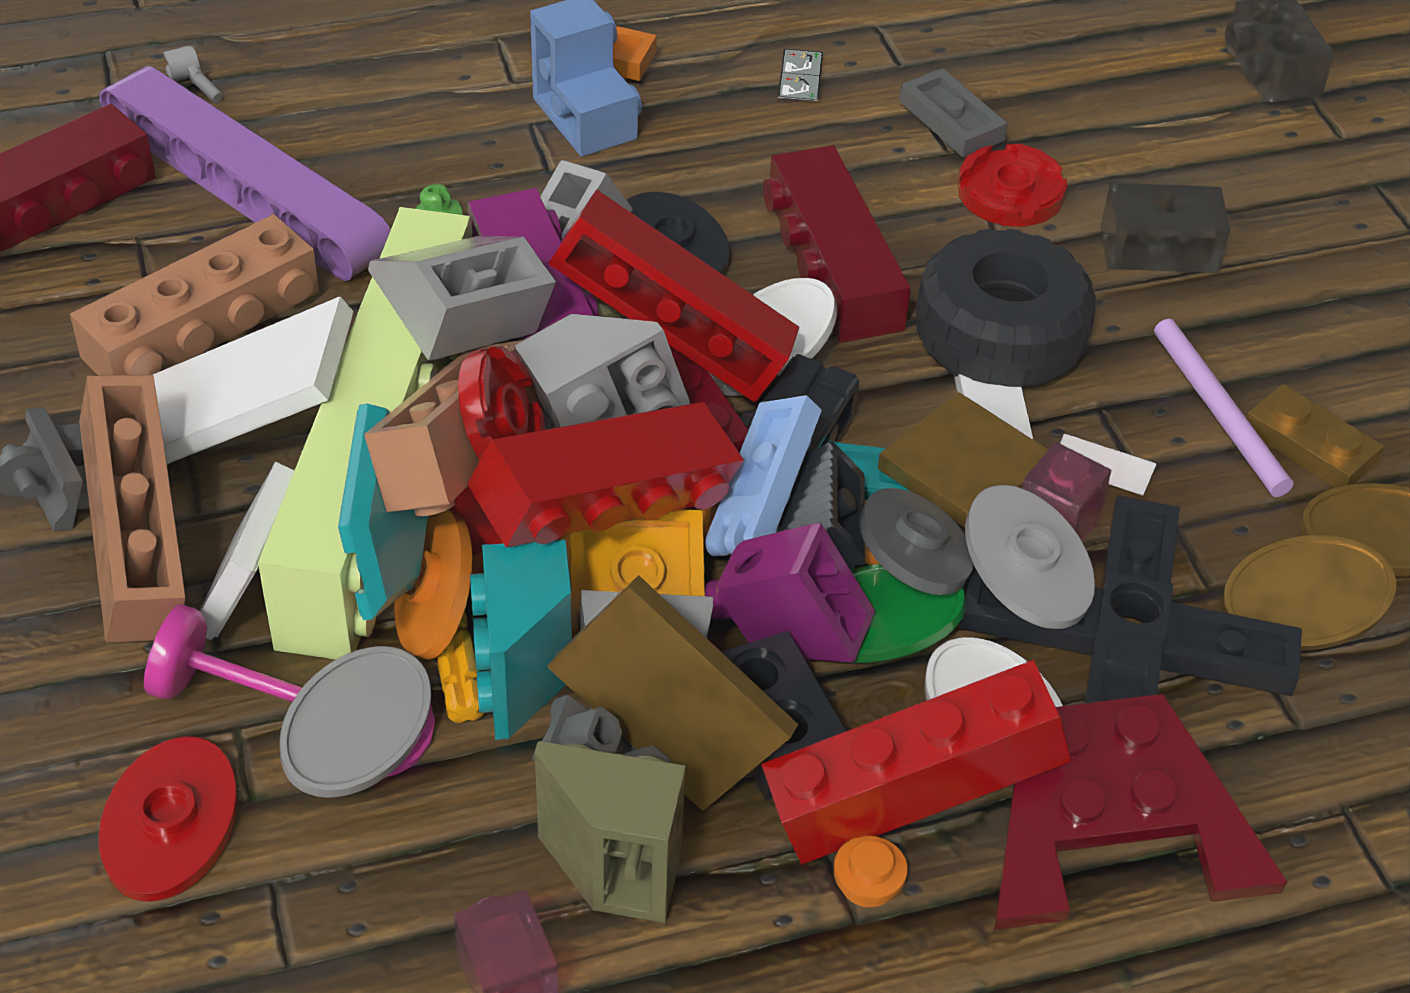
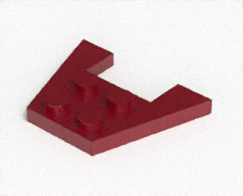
M1163 694L1056 707L1061 718L1071 762L1013 784L994 930L1067 920L1070 909L1057 852L1193 835L1211 901L1217 902L1280 894L1283 892L1288 883Z

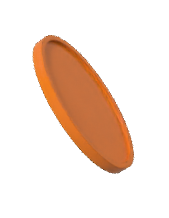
M449 509L428 516L420 575L414 586L395 601V624L401 645L411 655L426 660L440 655L451 642L462 619L470 588L472 547L469 531L464 519L458 513Z

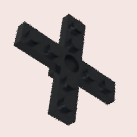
M1116 496L1101 588L1095 587L1093 600L1084 617L1077 624L1068 628L1048 629L1022 619L995 597L980 577L974 565L969 576L965 596V613L960 621L959 628L1091 655L1084 703L1157 695L1160 669L1293 696L1299 680L1302 628L1172 602L1174 584H1171L1180 507L1125 496ZM1120 616L1133 617L1144 623H1133Z

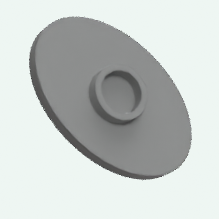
M996 485L980 492L968 512L965 536L972 562L986 586L1009 610L1032 624L1048 629H1064L1077 624L1084 617L1093 600L1095 579L1088 553L1075 530L1055 508L1027 490L1009 485Z
M376 646L348 653L329 663L316 673L299 691L283 721L280 735V760L289 781L296 788L309 795L331 798L362 791L393 772L417 744L428 719L431 688L429 677L423 665L416 657L404 650L394 647Z

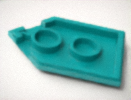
M369 403L360 404L357 410L338 523L344 553H356L357 568L364 585V589H359L355 592L362 620H372L414 586L420 575L428 516L415 515L414 509L386 511L364 434L386 417L390 411L387 408Z

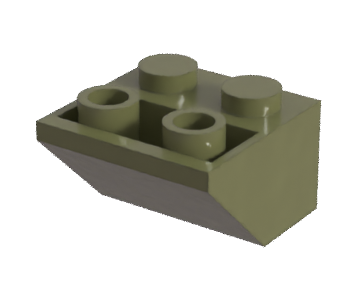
M538 741L535 750L538 838L593 911L665 923L682 851L685 765L667 763L653 756L631 757L596 751L576 743L561 745Z

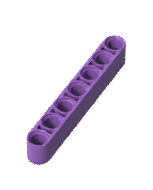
M145 66L101 90L99 94L101 106L112 103L148 135L151 153L255 223L275 214L314 249L315 263L336 278L349 281L366 270L371 260L380 258L391 230L377 212L151 66Z

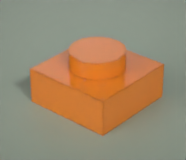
M616 26L617 41L613 43V64L615 69L623 79L628 78L640 81L656 54L657 35Z

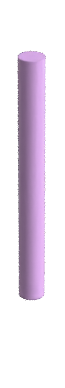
M1165 319L1159 322L1154 329V334L1273 497H1280L1288 493L1293 487L1292 479L1173 319Z

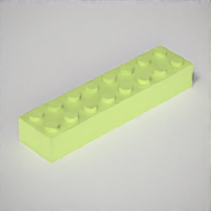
M400 207L380 258L472 238L470 216ZM373 277L343 348L329 399L321 403L258 561L274 651L336 660L356 651L361 636L369 637L371 635L376 617L372 620H362L355 597L357 590L364 589L363 581L357 568L356 553H344L338 530L357 410L360 404L369 403L387 408L392 412L461 354L457 353L428 361Z

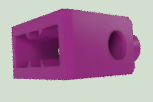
M821 523L743 540L735 547L720 580L709 581L704 589L706 597H713L711 619H733L748 643L789 631L805 659L854 662L875 613L874 608Z

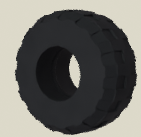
M978 230L974 234H964L955 238L937 253H934L927 261L926 269L922 273L917 296L916 330L929 354L937 363L945 366L947 372L955 377L960 374L974 381L986 384L1035 388L1045 385L1049 381L1054 380V378L1057 379L1062 374L1067 373L1076 366L1081 355L1083 356L1094 322L1096 294H1094L1093 282L1083 269L1081 263L1076 262L1073 255L1064 247H1058L1051 243L1050 239L1037 234L1034 236L1022 233L1021 230Z

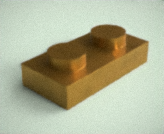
M1284 384L1280 385L1250 410L1246 418L1265 444L1335 488L1352 485L1359 481L1379 462L1384 449V445Z

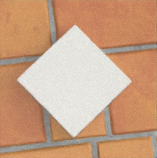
M277 462L274 463L238 527L199 610L205 616L207 624L206 638L210 640L218 637L258 568L259 558L293 476L294 470Z

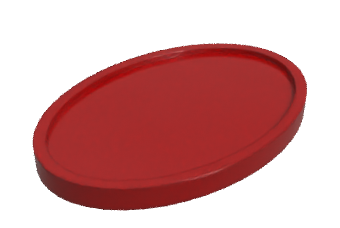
M178 737L159 743L139 756L125 770L113 787L101 816L99 851L110 882L123 895L143 902H154L171 898L198 882L220 857L234 827L238 807V793L231 764L226 755L215 744L198 737Z

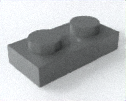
M944 68L901 84L899 101L962 157L970 155L979 148L1005 141L1008 123Z

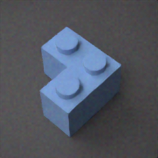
M565 0L531 10L533 99L580 157L637 139L638 115L642 112V102L635 86L632 84L628 85L616 71L613 64V43L617 41V29L612 16L608 12H604L594 0Z

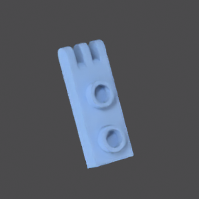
M807 395L759 403L740 451L744 461L729 482V491L720 501L706 536V549L710 555L725 556L729 553L732 554L735 547L743 540L776 532L822 411Z

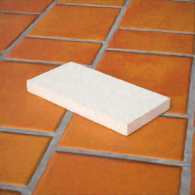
M337 297L153 374L166 464L328 401L351 323L353 310L341 297Z

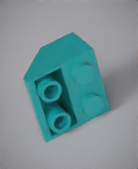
M565 539L555 540L547 544H538L535 541L507 548L504 544L482 545L484 573L470 574L473 616L487 615L484 618H473L476 670L490 669V671L477 672L479 713L493 712L495 740L509 739L566 686L547 667L555 655L572 640L571 589Z

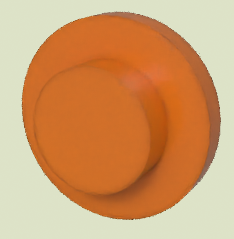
M876 836L854 838L846 842L836 854L834 862L835 881L845 897L856 905L869 908L882 906L897 896L905 885L907 876L906 859L900 849L886 839Z

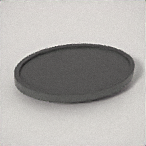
M896 488L878 490L868 498L860 515L861 534L874 558L889 573L917 590L936 595L955 593L965 585L974 564L968 551L964 532L944 510L918 494Z

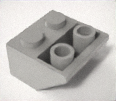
M476 236L371 260L368 271L428 361L536 333L556 283L524 237Z
M570 314L514 345L523 365L531 376L534 390L552 428L690 404L665 333L658 322Z

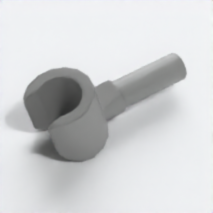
M184 46L163 52L168 62V65L165 67L166 73L170 79L178 82L190 78L191 82L213 103H219L223 99V93L200 69L198 57L193 47Z

